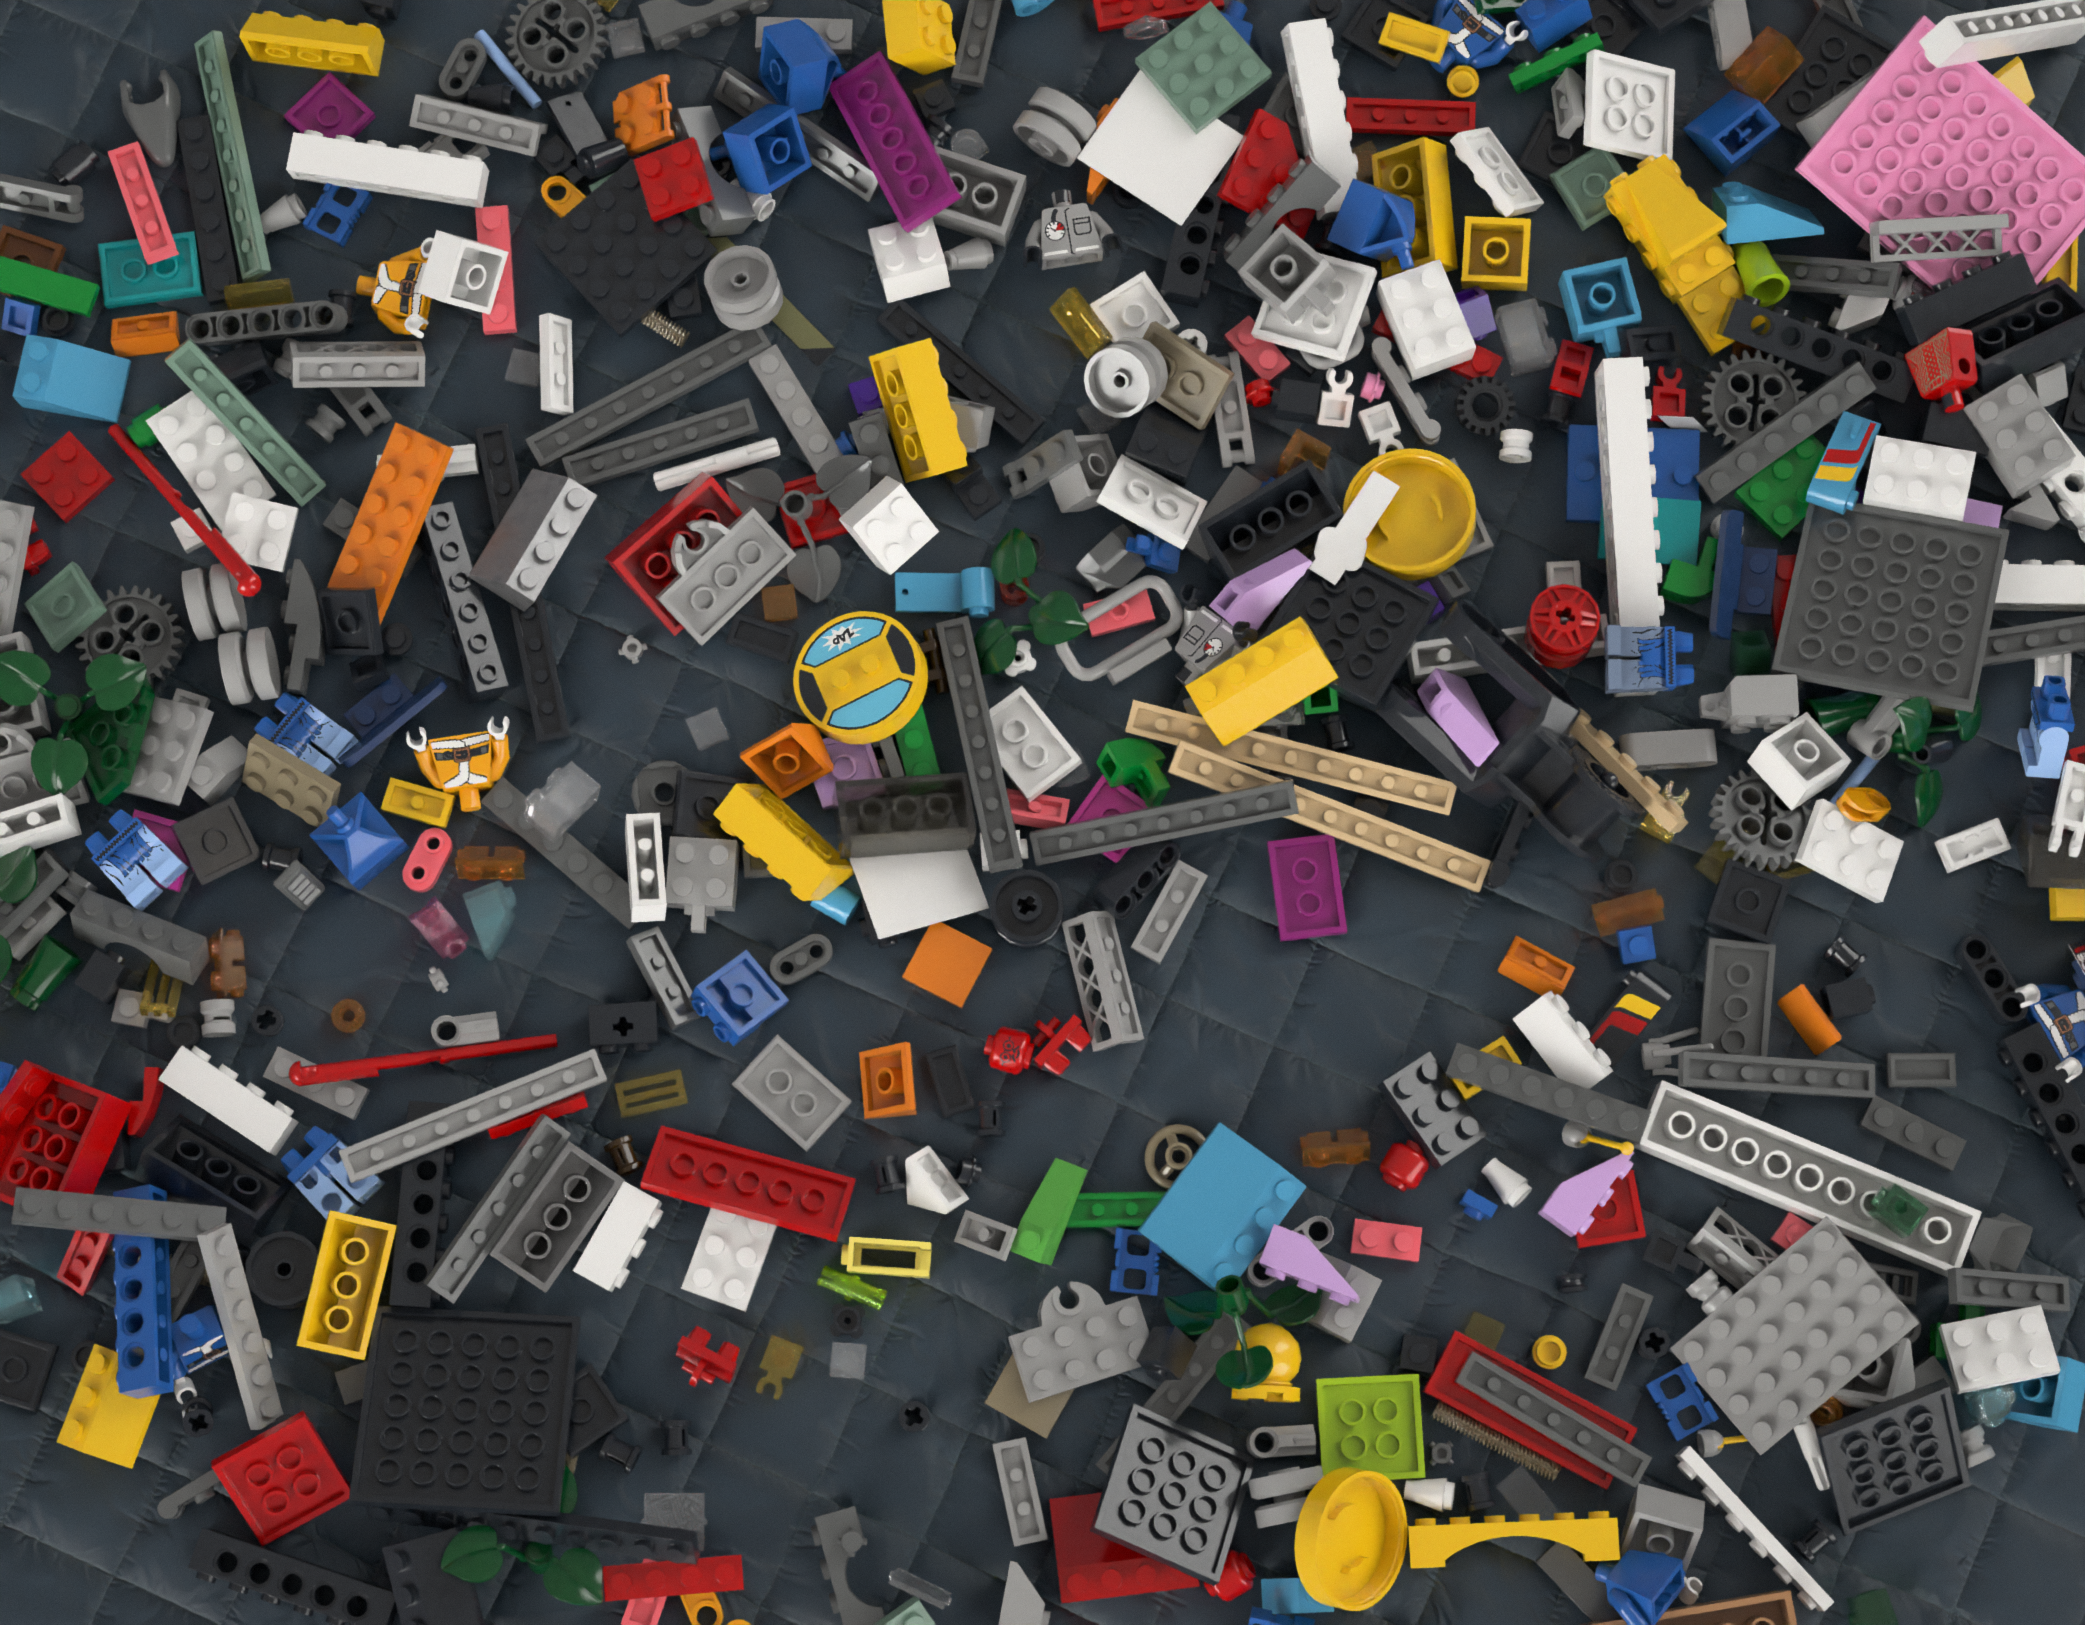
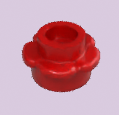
M1258 379L1245 386L1244 391L1247 404H1253L1254 407H1263L1272 401L1271 396L1273 395L1274 387L1271 388L1268 379Z

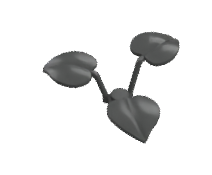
M844 455L827 461L816 475L817 485L825 492L822 494L809 493L807 496L798 490L789 491L784 495L785 487L782 479L777 473L766 468L752 469L738 476L727 478L726 488L728 495L742 513L751 506L766 522H770L775 517L778 506L782 507L789 517L797 521L810 549L803 548L794 552L796 556L787 564L788 578L799 592L807 596L814 603L820 602L829 596L836 587L841 575V559L837 551L830 545H822L816 548L805 520L812 514L813 501L824 500L829 497L835 507L850 509L869 492L871 486V459L862 455Z

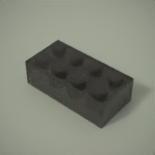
M968 772L835 781L832 803L840 859L969 850L973 848L977 832Z

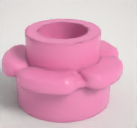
M1367 372L1363 381L1359 397L1368 399V403H1371L1374 398L1379 400L1382 395L1385 381L1380 380V372L1377 375Z

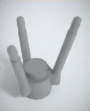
M1697 1027L1660 1038L1648 1039L1649 1043H1641L1644 1070H1652L1653 1076L1670 1075L1678 1077V1069L1665 1067V1065L1671 1064V1055H1678L1682 1051L1701 1052L1712 1050L1714 1046L1712 1043L1670 1048V1045L1666 1044L1697 1034L1699 1032Z

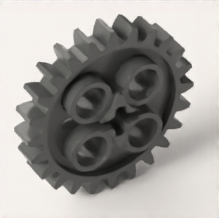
M527 0L529 3L527 6L518 3L516 6L521 13L520 15H510V18L516 24L515 26L506 27V31L513 37L505 40V43L510 48H513L508 52L509 57L512 60H516L513 65L518 71L523 70L522 75L527 80L533 77V82L538 86L544 81L549 89H552L555 81H557L558 85L564 89L567 79H570L574 85H578L577 75L581 74L588 79L589 75L586 69L588 67L598 69L597 64L594 62L595 58H605L600 47L609 46V42L601 36L610 33V30L606 25H602L607 21V18L603 13H599L602 8L597 2L592 3L593 0ZM561 10V14L557 19L550 20L554 11ZM537 20H542L558 35L563 36L568 43L579 49L578 53H573L557 38L552 37L547 30L536 24ZM585 28V32L581 37L574 38V34L578 29ZM541 35V39L537 44L530 45V41L534 36ZM565 53V57L561 62L554 63V59L558 54Z
M1744 350L1740 355V361L1734 354H1731L1728 357L1729 366L1725 362L1720 361L1717 364L1720 373L1711 371L1708 374L1713 383L1705 382L1702 385V389L1709 394L1702 395L1699 398L1700 402L1708 404V407L1700 411V415L1710 416L1704 427H1715L1716 430L1711 435V438L1714 439L1721 435L1724 438L1721 443L1722 448L1729 443H1732L1733 447L1763 427L1764 425L1761 422L1762 414H1770L1775 418L1807 395V392L1797 391L1796 389L1803 380H1792L1791 378L1796 369L1791 368L1787 371L1782 369L1785 359L1775 364L1773 363V354H1769L1765 359H1762L1761 351L1757 350L1753 357L1750 358L1747 350ZM1756 375L1758 383L1755 389L1754 402L1760 405L1753 412L1754 431L1751 432L1748 426L1751 418L1752 404L1747 403V401L1753 395L1754 384L1752 377ZM1737 378L1744 382V393H1738L1732 389V379ZM1764 382L1774 383L1778 388V394L1776 396L1768 395L1763 387ZM1729 411L1739 412L1743 417V423L1741 425L1731 423L1728 418Z
M137 585L133 586L131 594L128 593L124 586H120L118 596L107 590L108 600L104 602L101 599L107 611L78 635L84 641L76 644L75 647L81 652H86L79 657V660L83 664H88L99 656L106 654L120 655L128 659L133 655H140V662L144 663L147 667L146 677L151 688H154L153 678L157 676L160 680L165 681L166 679L162 671L167 669L174 672L175 668L170 663L171 659L181 660L182 658L175 651L176 648L185 647V643L177 638V636L184 634L185 630L180 626H175L182 619L178 614L171 615L175 608L171 603L164 605L165 598L161 594L153 599L154 592L150 588H147L142 595ZM133 610L134 616L132 620L127 623H121L122 614L125 611ZM148 615L149 619L143 622V618ZM155 628L160 629V635L155 641H147L148 632ZM130 635L136 639L131 643L126 641L125 638ZM113 636V645L106 650H102L100 648L102 640Z
M1753 768L1750 769L1747 775L1740 770L1735 777L1729 776L1724 784H1721L1715 792L1716 795L1710 802L1713 807L1708 813V816L1715 818L1710 824V828L1720 830L1714 838L1715 841L1725 840L1726 842L1722 849L1723 852L1732 849L1735 851L1733 860L1736 861L1742 856L1745 858V867L1747 868L1752 862H1756L1758 871H1762L1766 864H1768L1772 872H1775L1779 865L1787 869L1792 862L1797 863L1795 858L1813 811L1806 809L1811 799L1791 811L1761 776H1758V773ZM1743 799H1745V800H1747L1748 802H1750L1751 805H1749V804H1747L1746 802H1744ZM1776 805H1779L1783 810L1777 808ZM1743 829L1749 831L1751 835L1745 833ZM1775 834L1782 837L1783 840L1777 838Z

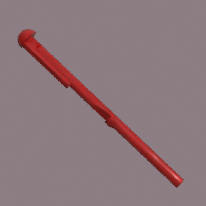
M118 424L110 426L108 433L239 582L237 591L246 597L256 595L261 589V579L218 529L214 527L211 531L198 515L181 501L180 497H182L180 491L171 486Z
M556 1034L303 1067L301 1061H296L290 1066L288 1075L293 1084L302 1087L379 1076L378 1070L421 1065L434 1061L446 1064L453 1060L558 1046Z

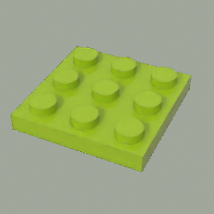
M1419 1374L1315 1379L1320 1464L1324 1476L1338 1468L1353 1467L1378 1472L1389 1480L1426 1478Z

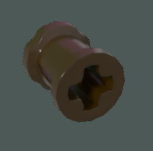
M631 1135L618 1138L604 1146L605 1152L610 1153L617 1169L615 1173L620 1177L630 1175L644 1167L643 1162L638 1161L631 1145L633 1141Z

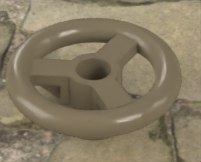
M1182 1124L1163 1127L1150 1138L1146 1146L1144 1160L1147 1172L1152 1180L1164 1189L1168 1190L1174 1182L1167 1179L1174 1170H1183L1193 1157L1190 1147L1185 1143L1178 1142L1176 1134L1192 1138L1199 1147L1206 1139L1193 1127ZM1166 1138L1169 1146L1165 1153L1166 1164L1158 1171L1155 1164V1151L1159 1143ZM1174 1152H1182L1185 1160L1181 1163L1174 1162L1172 1159Z

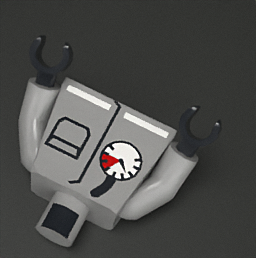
M1058 190L1051 194L1054 208L1042 210V218L1034 221L1025 241V249L1023 250V267L1027 268V263L1032 261L1037 262L1038 268H1042V270L1103 261V250L1106 258L1110 257L1109 251L1112 249H1118L1120 253H1123L1121 237L1113 232L1111 227L1097 212L1089 211L1086 203L1073 205L1070 190Z
M1185 584L1180 589V598L1188 605L1184 607L1182 628L1175 651L1186 664L1175 677L1184 686L1252 646L1250 642H1254L1258 638L1257 630L1249 628V622L1238 621L1232 627L1205 606L1198 607V604L1205 600L1206 593L1202 588H1195L1193 584Z

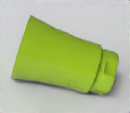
M1762 241L1733 244L1732 250L1734 252L1735 265L1744 285L1745 294L1761 300L1759 307H1767L1780 301L1789 291L1790 281L1774 261L1767 246Z

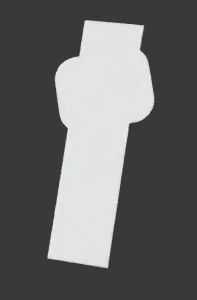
M1373 471L1336 528L1325 527L1320 531L1314 550L1316 559L1309 569L1334 585L1337 584L1345 570H1358L1362 566L1367 548L1365 539L1400 486Z

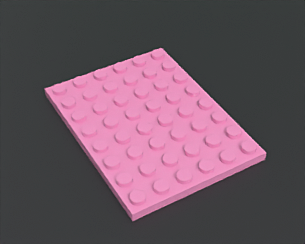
M1923 15L1805 155L1795 170L1869 234V223L1876 221L2008 214L2009 227L2001 229L2002 253L2010 250L2011 255L2023 253L2036 285H2038L2085 228V157L1977 61L1936 68L1935 65L1930 63L1925 57V50L1919 41L1936 25ZM1981 230L1972 241L1982 250L1993 249L1992 230ZM1963 231V232H1964L1967 236H1969L1973 231ZM1948 232L1940 241L1949 251H1956L1964 242L1955 232ZM1931 233L1935 238L1940 235V233ZM1909 234L1899 236L1905 240ZM1916 234L1908 244L1917 253H1924L1932 242L1923 234ZM1890 235L1879 236V243L1891 254L1900 245ZM1968 245L1963 251L1973 249ZM1935 247L1932 252L1941 251L1937 247ZM1903 249L1899 254L1909 253L1905 249ZM1994 256L1900 262L1933 290L1932 285L1942 280L1951 278L1952 282L1963 278L1961 272L1970 267L1980 264L1981 268H1985L1993 264L1991 258Z

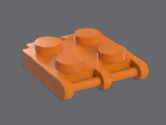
M667 74L658 75L619 92L617 99L612 102L614 124L619 123V126H621L614 130L615 137L624 143L628 156H635L675 138L674 131L671 130L669 112L672 111V103L668 101L667 85L670 84V76ZM660 88H661V95H662V103H661V101H660ZM662 115L664 120V130L662 126Z

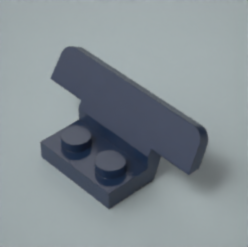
M1724 510L1721 514L1709 621L1711 635L1720 640L1728 641L1731 640L1733 613L1759 616L1772 615L1778 549L1744 547L1741 544L1744 512L1737 510Z
M393 673L389 680L382 682L343 714L362 739L338 758L339 762L346 768L356 764L443 693L447 688L446 682L441 676H438L414 696L399 677Z

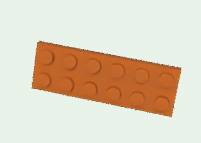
M395 422L327 586L336 588H375L380 626L454 451V448Z

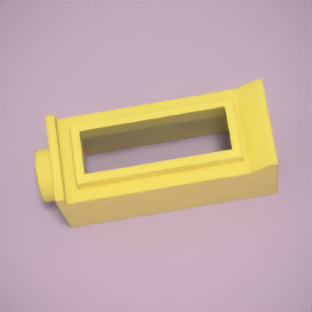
M849 1237V1245H842L841 1265H847L848 1273L930 1279L931 1242ZM862 1249L916 1252L915 1269L861 1265Z

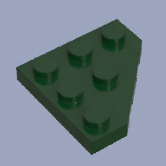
M145 677L144 684L138 695L126 707L115 711H106L101 709L96 702L68 726L66 731L68 738L79 742L86 750L89 764L85 776L97 802L106 806L131 785L155 699V694L147 677Z

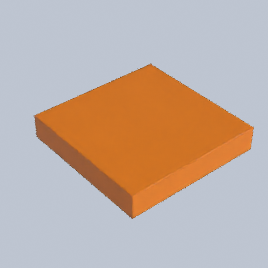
M942 922L929 925L902 979L962 1009L993 949Z

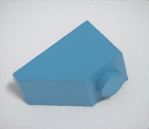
M1300 1577L1261 1579L1262 1609L1272 1610V1614L1334 1612V1607L1320 1604L1309 1595Z

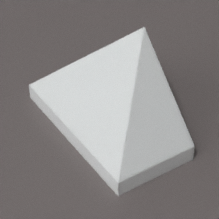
M929 1145L905 1160L907 1204L948 1214L969 1200L968 1196Z

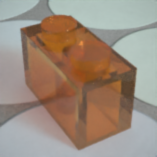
M1767 26L1739 58L1733 62L1724 75L1738 92L1752 97L1764 105L1805 59L1785 35Z

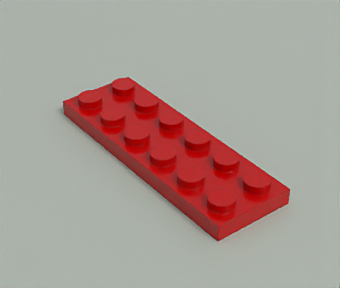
M661 1125L644 1171L640 1188L837 1242L856 1179Z
M1454 1330L1423 1392L1535 1451L1539 1455L1550 1459L1552 1462L1561 1465L1563 1468L1600 1488L1607 1490L1614 1476L1454 1381L1470 1352L1473 1351L1628 1444L1631 1443L1638 1428Z

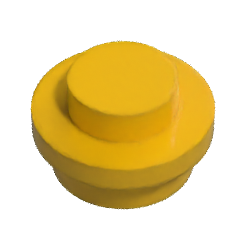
M1468 65L1454 67L1447 76V87L1457 97L1471 96L1478 88V73Z
M1554 1335L1540 1337L1532 1347V1357L1541 1368L1555 1369L1561 1366L1566 1359V1346L1560 1338Z

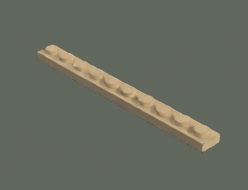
M1133 700L1125 730L1126 733L1173 745H1178L1181 740L1231 760L1448 816L1457 788L1451 781L1253 730L1223 747L1204 718Z
M1181 740L1177 745L1168 769V773L1220 793L1284 781ZM1294 785L1299 814L1284 816V818L1466 889L1480 892L1491 861Z

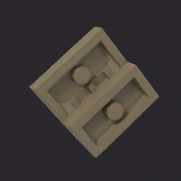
M1012 1354L985 1404L1047 1439L1075 1389L1029 1403L1014 1355Z

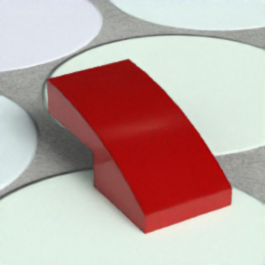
M1562 339L1549 389L1581 398L1594 348Z
M145 1067L143 1101H129L133 1105L129 1111L128 1135L134 1138H143L159 1108L164 1083L159 1080L164 1070L159 1067Z

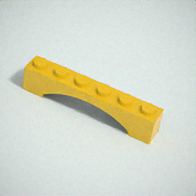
M1609 1511L1588 1512V1519H1575L1574 1512L1553 1513L1554 1520L1540 1521L1539 1514L1519 1515V1522H1505V1515L1484 1516V1523L1474 1524L1470 1523V1517H1450V1525H1436V1518L1415 1519V1526H1408L1411 1568L1445 1567V1560L1465 1547L1488 1539L1508 1536L1538 1537L1562 1543L1582 1553L1583 1561L1620 1560L1617 1518H1609Z

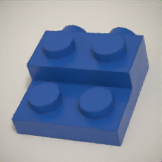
M747 950L698 984L691 994V997L694 999L692 1000V1006L697 1014L701 1017L707 1015L715 1024L713 1030L718 1039L724 1043L729 1041L733 1047L757 1030L761 1023L783 1008L789 1001Z

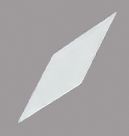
M1658 416L1671 429H1691L1708 432L1694 417Z

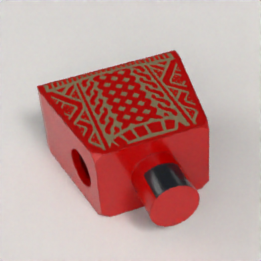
M1947 327L1906 353L1905 359L1920 395L1924 399L1942 401L1944 411L1951 413L1964 408L1961 392L1974 385L1978 377L1972 330Z

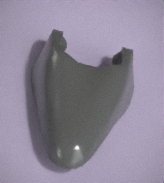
M166 69L160 70L158 77L159 82L163 84L164 94L154 102L146 104L133 103V97L131 96L132 85L126 79L120 81L123 113L146 153L157 166L162 168L170 166L174 161L178 133L177 120H179L181 112L179 89Z

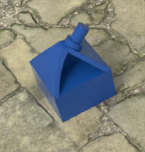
M800 19L765 26L763 29L758 78L778 105L794 107L796 115L822 109L833 77L838 79L847 73L841 67L838 56L815 30Z
M766 104L723 131L724 145L709 148L712 161L727 157L729 160H732L740 188H744L746 192L768 195L812 166L798 118L792 106Z
M1353 178L1327 240L1360 255L1383 262H1388L1394 256H1398L1401 269H1410L1414 267L1410 254L1412 250L1411 243L1415 236L1413 203L1380 187Z
M362 792L358 793L340 809L336 805L331 806L326 812L329 819L310 834V837L358 891L410 848Z

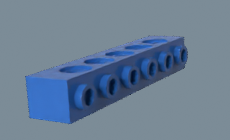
M150 1184L113 1192L114 1197L167 1202V1191ZM115 1234L112 1246L115 1252L113 1280L116 1286L114 1314L117 1319L115 1348L118 1353L116 1382L119 1387V1393L139 1399L174 1392L169 1239Z

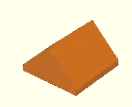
M791 723L740 753V758L781 800L832 772L834 769L820 732L814 724Z
M910 1042L859 1052L864 1119L917 1115Z

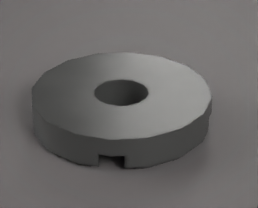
M668 760L656 761L644 767L632 784L631 797L636 811L639 814L660 813V825L664 827L672 826L677 771L680 769L687 770V768L675 761ZM669 785L674 789V795L669 801L662 802L656 798V791L660 786Z

